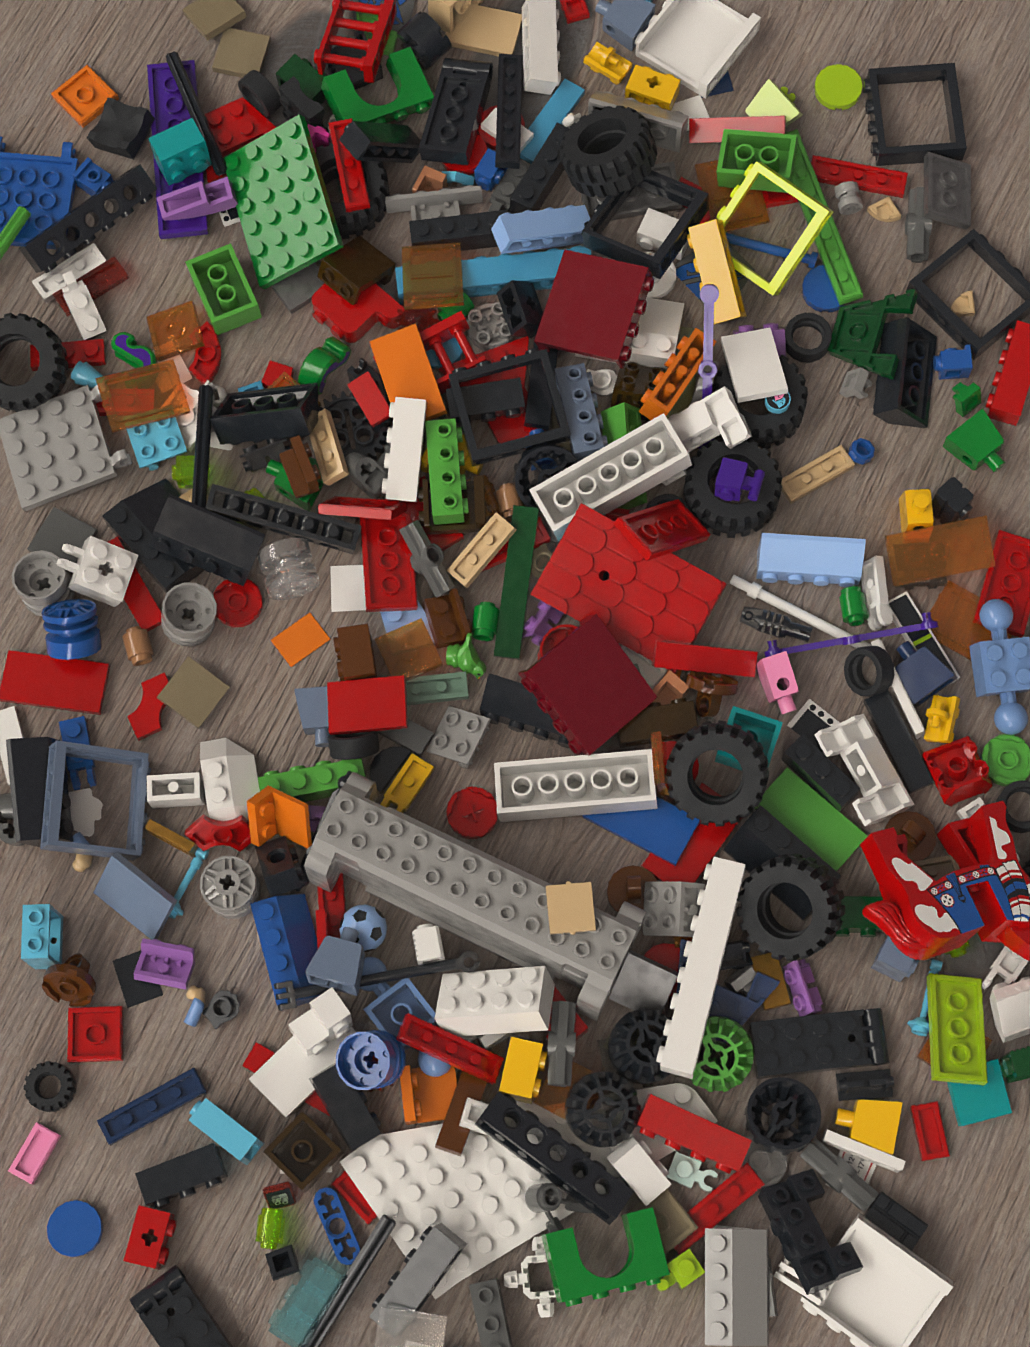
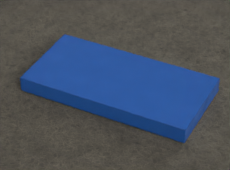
M657 797L658 809L583 815L584 819L676 866L700 823L699 819H689L686 817V811H679L676 806Z

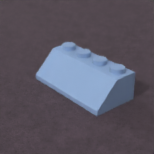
M762 533L757 550L756 579H762L766 583H775L778 580L788 581L790 584L813 582L817 586H827L830 583L839 584V586L844 588L858 585L862 576L866 539Z

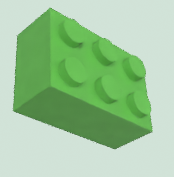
M724 129L716 171L718 187L735 188L738 184L741 186L746 178L744 176L746 169L751 163L755 164L756 161L764 163L792 183L798 151L797 135ZM759 174L750 190L788 193L762 174Z
M231 243L185 261L190 277L217 336L262 318L259 305Z

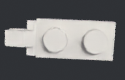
M72 270L63 273L62 277L66 284V287L62 288L63 297L83 340L106 332L104 323L83 280L77 282Z

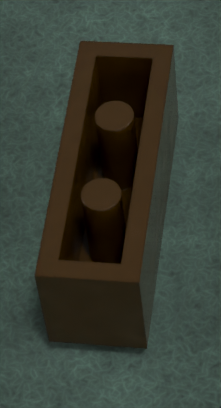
M686 698L672 700L671 704L661 705L660 702L650 703L617 732L620 748L679 739L692 727H698L694 702L687 701Z

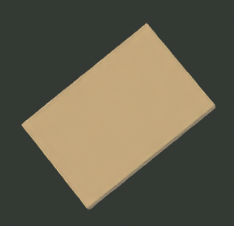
M470 4L468 10L471 12L451 34L447 31L445 33L452 47L494 56H499V54L514 55L522 26V14Z

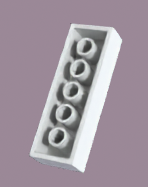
M663 413L529 490L556 539L560 541L581 503L605 515L692 466L687 450Z
M652 749L591 754L590 756L578 755L494 763L497 815L500 822L658 809Z

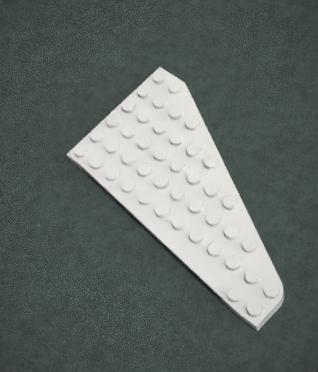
M673 1083L636 1090L641 1109L647 1095L652 1094L708 1121L718 1122L697 1092L688 1085ZM617 1094L604 1095V1097L613 1100H621ZM593 1097V1098H590V1099H589V1101H588V1103H587V1108H589L590 1103L592 1102V1100L595 1099V1098H597V1097ZM565 1102L524 1109L536 1114L539 1121L546 1127L556 1129L561 1134V1138L569 1144H575L584 1152H590V1159L602 1163L606 1167L607 1172L612 1176L622 1178L606 1157L626 1140L613 1147H595L584 1143L573 1134L567 1124ZM601 1103V1108L592 1113H600L606 1116L605 1111L615 1106L603 1105ZM624 1110L618 1111L617 1116L611 1121L612 1127L620 1123ZM594 1118L589 1120L599 1129H608L606 1122H600ZM443 1124L380 1134L340 1161L377 1217L380 1219L385 1214L396 1221V1226L390 1235L405 1257L413 1248L416 1250L423 1242L420 1237L430 1225L434 1227L442 1223L467 1243L433 1291L432 1295L435 1300L463 1279L546 1230V1223L549 1219L545 1212L536 1213L531 1211L526 1205L525 1194L532 1185L552 1183L492 1137L474 1130H470L461 1157L435 1148ZM638 1126L630 1134L638 1143L641 1140L646 1143L653 1152L649 1157L654 1163L676 1151L665 1145L666 1139L658 1135L652 1139L639 1133L640 1127ZM527 1134V1138L531 1143H539L535 1135ZM550 1151L552 1159L561 1161L558 1152ZM580 1170L575 1176L583 1178V1172ZM595 1184L596 1191L599 1194L603 1195L606 1193L602 1185ZM560 1189L562 1198L566 1199L568 1194ZM560 1203L556 1210L550 1212L553 1218L557 1217L559 1220H562L574 1211L566 1210L565 1204Z

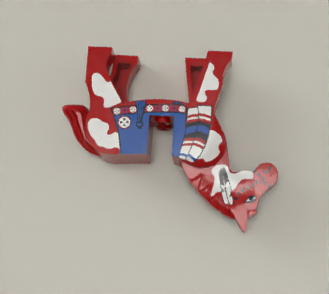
M1004 801L983 805L970 818L950 822L936 834L948 854L952 856L960 868L937 881L908 858V840L905 834L897 835L894 827L872 832L860 844L879 883V891L883 898L881 901L866 905L862 910V914L888 935L894 945L906 956L916 960H927L960 948L972 936L978 933L982 942H1001L1017 955L1030 961V877L1018 862L1013 836L1006 822L1007 807Z

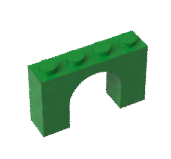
M408 47L391 53L388 56L386 67L397 88L398 96L394 101L386 105H372L361 99L355 91L346 69L325 76L321 89L336 121L352 118L353 121L387 124L394 120L396 122L403 121L414 113L423 114L427 112L432 105L434 95L412 48Z
M653 1207L621 1215L629 1247L628 1258L623 1268L617 1274L608 1278L598 1277L585 1268L579 1256L573 1227L541 1235L557 1303L565 1302L566 1307L583 1303L582 1297L592 1295L593 1300L610 1296L608 1290L619 1288L620 1293L636 1289L635 1283L646 1281L647 1286L661 1283L660 1279H662V1276L670 1275Z

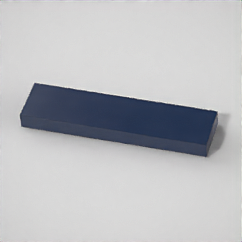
M192 1068L97 1120L108 1144L111 1146L207 1093V1090L196 1069Z

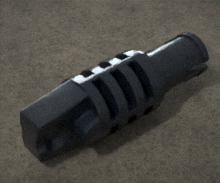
M744 607L740 622L757 631L779 638L789 636L807 643L810 635L800 633V631L810 634L813 628L812 626L809 627L793 622L789 616L767 609Z

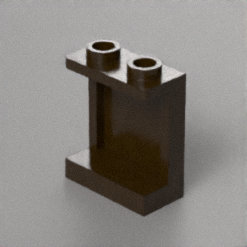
M359 235L345 244L344 247L323 258L317 277L350 304L354 305L357 303L360 293L379 281L383 285L389 283L396 263Z
M474 475L473 481H466L467 489L462 490V498L468 499L469 513L464 514V522L434 525L430 483H428V479H422L423 487H418L419 503L423 502L424 511H419V522L421 526H424L426 535L479 532L486 524L484 475Z

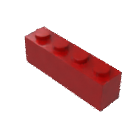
M1017 320L1014 329H1008L1005 342L1009 343L1007 350H1002L998 361L1002 368L1000 372H995L992 386L996 388L994 394L989 393L985 405L986 408H989L987 415L990 419L1016 426L1021 416L1030 386V324Z
M652 1094L647 1095L637 1122L638 1127H640L639 1133L652 1139L658 1135L666 1139L665 1145L678 1151L681 1147H684L691 1151L689 1156L704 1163L706 1158L716 1162L715 1168L728 1174L732 1170L739 1172L752 1142L748 1138Z

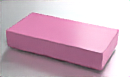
M36 1122L8 1172L33 1185L61 1135Z

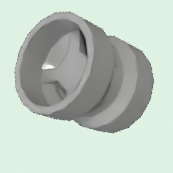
M847 181L835 187V196L839 199L838 209L840 214H854L863 208L862 199L858 197L860 190L857 182Z

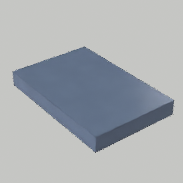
M118 852L111 856L93 892L151 940L159 937L178 901Z

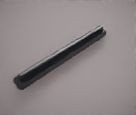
M175 51L168 53L166 61L188 112L206 142L215 174L218 176L226 174V162L179 54Z
M201 385L199 387L192 503L206 508L211 437L210 419L212 417L213 389L210 385Z
M385 1214L382 1215L300 1347L321 1346L396 1226V1221Z

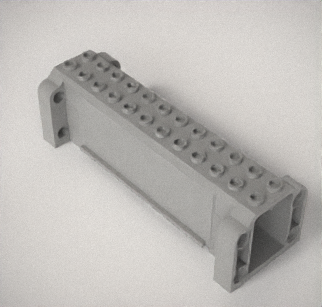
M352 772L338 792L306 858L304 867L309 882L331 893L340 873L367 886L365 892L520 967L546 966L552 980L555 977L582 989L577 999L576 1012L597 1022L626 957L643 925L647 911L624 901L617 916L614 917L594 907L596 931L576 932L575 935L570 933L550 935L546 886L552 884L391 807L386 808L377 804L379 799L376 782Z

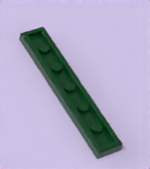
M513 505L511 525L517 530L511 536L508 543L494 657L520 660L539 508Z

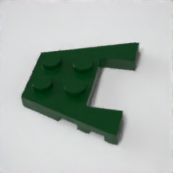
M915 289L906 290V294L898 296L894 294L886 295L883 300L875 302L867 300L840 307L832 332L831 343L827 351L831 356L888 379H894L899 358L896 354H876L888 313L913 314L918 293Z

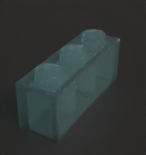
M316 1257L312 1261L308 1259L299 1272L302 1278L297 1286L294 1284L290 1286L284 1296V1299L287 1300L281 1310L277 1308L268 1321L271 1324L268 1331L292 1347H300L344 1278L343 1274Z

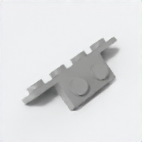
M473 185L455 189L442 188L438 191L429 192L418 191L412 194L397 193L385 197L387 213L411 211L412 221L460 215L459 205L483 202L482 187Z

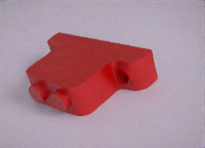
M325 283L313 294L311 299L314 309L312 315L315 320L322 325L325 323L337 339H343L348 343L359 341L378 322L385 327L395 329L407 320L405 308L376 283L361 292L357 303L354 305L350 304Z

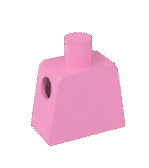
M787 651L761 659L756 664V671L768 702L777 701L782 715L797 710L792 696L799 692ZM777 683H780L784 690H780L777 687Z

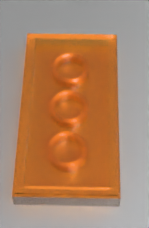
M985 515L885 535L893 586L995 566L988 521Z

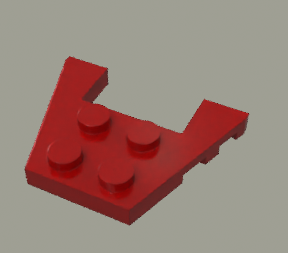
M243 97L205 114L223 157L276 128ZM212 165L206 169L208 183L227 177V174L216 175Z

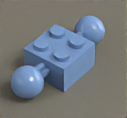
M992 599L982 606L979 613L982 625L991 631L992 641H982L969 646L976 697L1000 695L1001 705L994 714L995 725L1002 733L1015 735L1022 732L1028 723L1027 711L1021 704L1017 703L1015 693L1030 691V638H1007L1006 629L1013 621V610L1006 601Z
M365 957L362 975L387 971L385 964L380 959ZM409 978L400 980L393 987H390L387 982L360 987L364 991H373L378 997L363 1009L378 1030H385L397 1037L407 1013L438 1026L434 1019L435 1012ZM402 1043L404 1051L411 1047ZM419 1051L418 1064L426 1075L439 1077L450 1070L451 1065Z

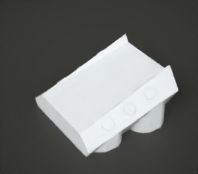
M1030 976L1024 977L1019 982L1010 985L1004 982L996 984L991 991L989 999L995 1027L1002 1042L1004 1043L1030 1034Z

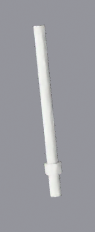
M733 575L729 583L747 592V596L755 600L759 598L835 638L854 636L763 590V586L755 582L750 583ZM865 641L849 644L856 649L871 646V644Z

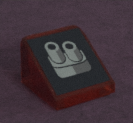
M288 1181L262 1189L270 1210L296 1204L293 1184Z

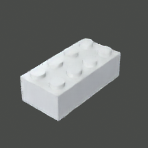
M546 966L484 970L470 973H445L442 975L434 1019L439 1028L456 1036L548 1030L555 984Z

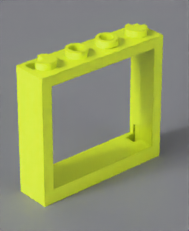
M756 161L755 164L751 163L744 173L746 178L741 186L738 184L731 192L730 197L732 199L728 206L724 205L716 216L717 219L723 221L724 228L759 174H762L817 212L771 282L732 256L735 270L772 296L779 295L833 214V211L764 163Z

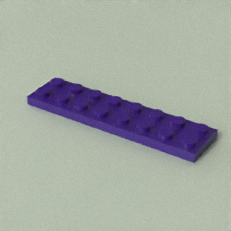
M182 61L198 98L195 61ZM168 63L147 65L150 113L155 118L151 126L152 136L191 118ZM154 158L155 186L157 188L156 201L159 196L200 181L205 184L203 171L186 177L182 182L168 185ZM157 201L160 239L209 234L207 215L164 221Z

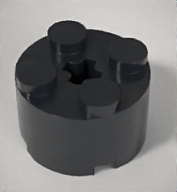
M420 11L397 32V36L403 42L401 47L403 49L411 47L414 55L418 58L419 65L424 70H427L452 48V44L447 35L442 37L439 31L441 27L427 13H421Z

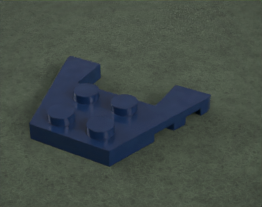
M684 938L680 942L678 972L680 967H686L688 957L683 956L687 942ZM757 971L747 996L717 984L709 1017H727L742 1026L772 991L775 990L780 980ZM678 983V984H677V993H678V994H679V990H680L681 983ZM714 1037L716 1041H721L725 1044L727 1043V1041L722 1038Z

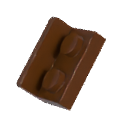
M457 588L451 589L449 595L424 599L422 604L436 649L448 647L449 645L463 644L467 634L472 633V624L470 619L466 618L464 599L462 596H459Z

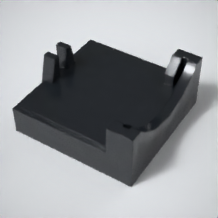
M364 31L354 32L355 39L367 41ZM335 46L330 52L331 54L355 58L366 57L367 54L366 50ZM331 63L326 64L329 75L346 69L355 90L371 84L364 82V73L360 71V68ZM381 64L379 66L375 81L383 79V71Z

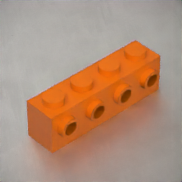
M695 328L689 338L684 335L676 347L680 350L677 355L671 354L664 364L668 368L664 373L660 370L652 382L656 385L654 390L652 391L648 388L640 401L644 404L639 413L649 420H653L663 413L667 416L697 372L699 364L703 361L704 333L701 330Z

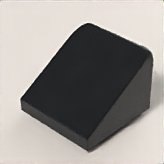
M292 1244L265 1254L273 1281L300 1271L297 1255Z

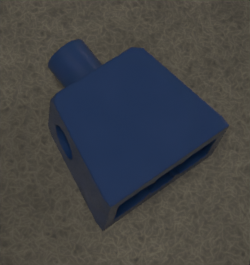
M906 641L896 649L904 661L898 664L895 669L911 702L917 707L958 678L926 646L916 651L912 644Z

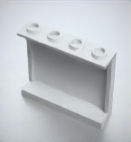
M666 0L661 12L651 18L645 32L638 34L635 40V55L661 72L671 74L680 79L682 85L706 99L757 34L761 17L752 13L749 18H746L718 0Z
M859 1213L836 1246L851 1242L863 1265L861 1271L836 1281L823 1306H819L803 1295L800 1301L804 1303L803 1307L814 1316L819 1314L827 1320L826 1324L837 1333L843 1331L851 1337L849 1340L856 1347H909L942 1298L949 1294L953 1288V1281ZM815 1292V1293H814V1294L817 1295L818 1297H820V1295H821L820 1292Z

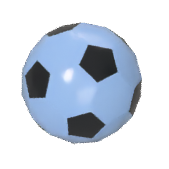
M367 904L350 908L343 915L340 922V935L344 927H350L359 932L356 943L363 946L364 952L375 950L383 943L386 937L387 924L385 917L378 909Z

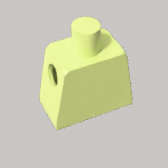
M770 79L766 81L745 110L749 117L785 115L786 127L803 115Z

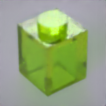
M176 456V465H172V479L176 480L179 489L193 488L195 456ZM209 464V470H208V486H207V488H209V482H210V464Z

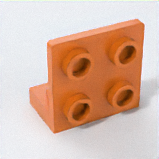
M269 785L247 800L252 844L260 847L273 836L279 834L305 848H309L312 845L307 803Z
M410 1065L405 1066L400 1076L405 1123L411 1125L445 1120L457 1087L455 1067L451 1066L450 1070L442 1076L431 1077L426 1075L420 1067L411 1068Z

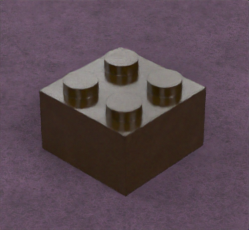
M303 1111L263 1151L304 1193L344 1154Z

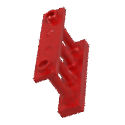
M333 0L332 13L319 49H316L314 52V63L317 64L318 74L323 75L326 64L331 63L360 68V71L364 73V82L374 83L397 14L396 0H384V3H380V5L349 0ZM345 10L378 15V21L370 23L343 18ZM340 27L371 32L373 36L372 39L366 41L336 35ZM333 45L366 50L367 54L366 57L355 58L331 54L330 52Z
M462 311L419 332L425 350L434 349L446 373L445 376L436 380L441 394L450 388L448 374H452V371L455 369L443 347L444 342L456 338L468 361V364L462 367L471 369L477 367L478 363L487 361L485 355L479 358L476 357L465 335V332L470 327Z

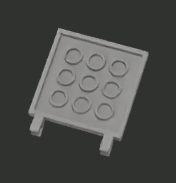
M104 383L96 385L92 390L88 385L52 398L36 408L22 410L0 419V436L21 508L24 511L118 476L116 469L132 464L130 454H126L125 449L111 455L96 403L112 398L109 388H106Z

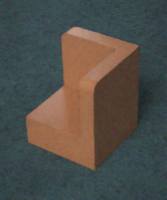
M424 166L412 188V193L418 191H438L442 188H447V174Z
M670 670L652 689L657 695V698L652 703L660 702L661 705L671 704L672 700L684 698L688 694L690 687Z

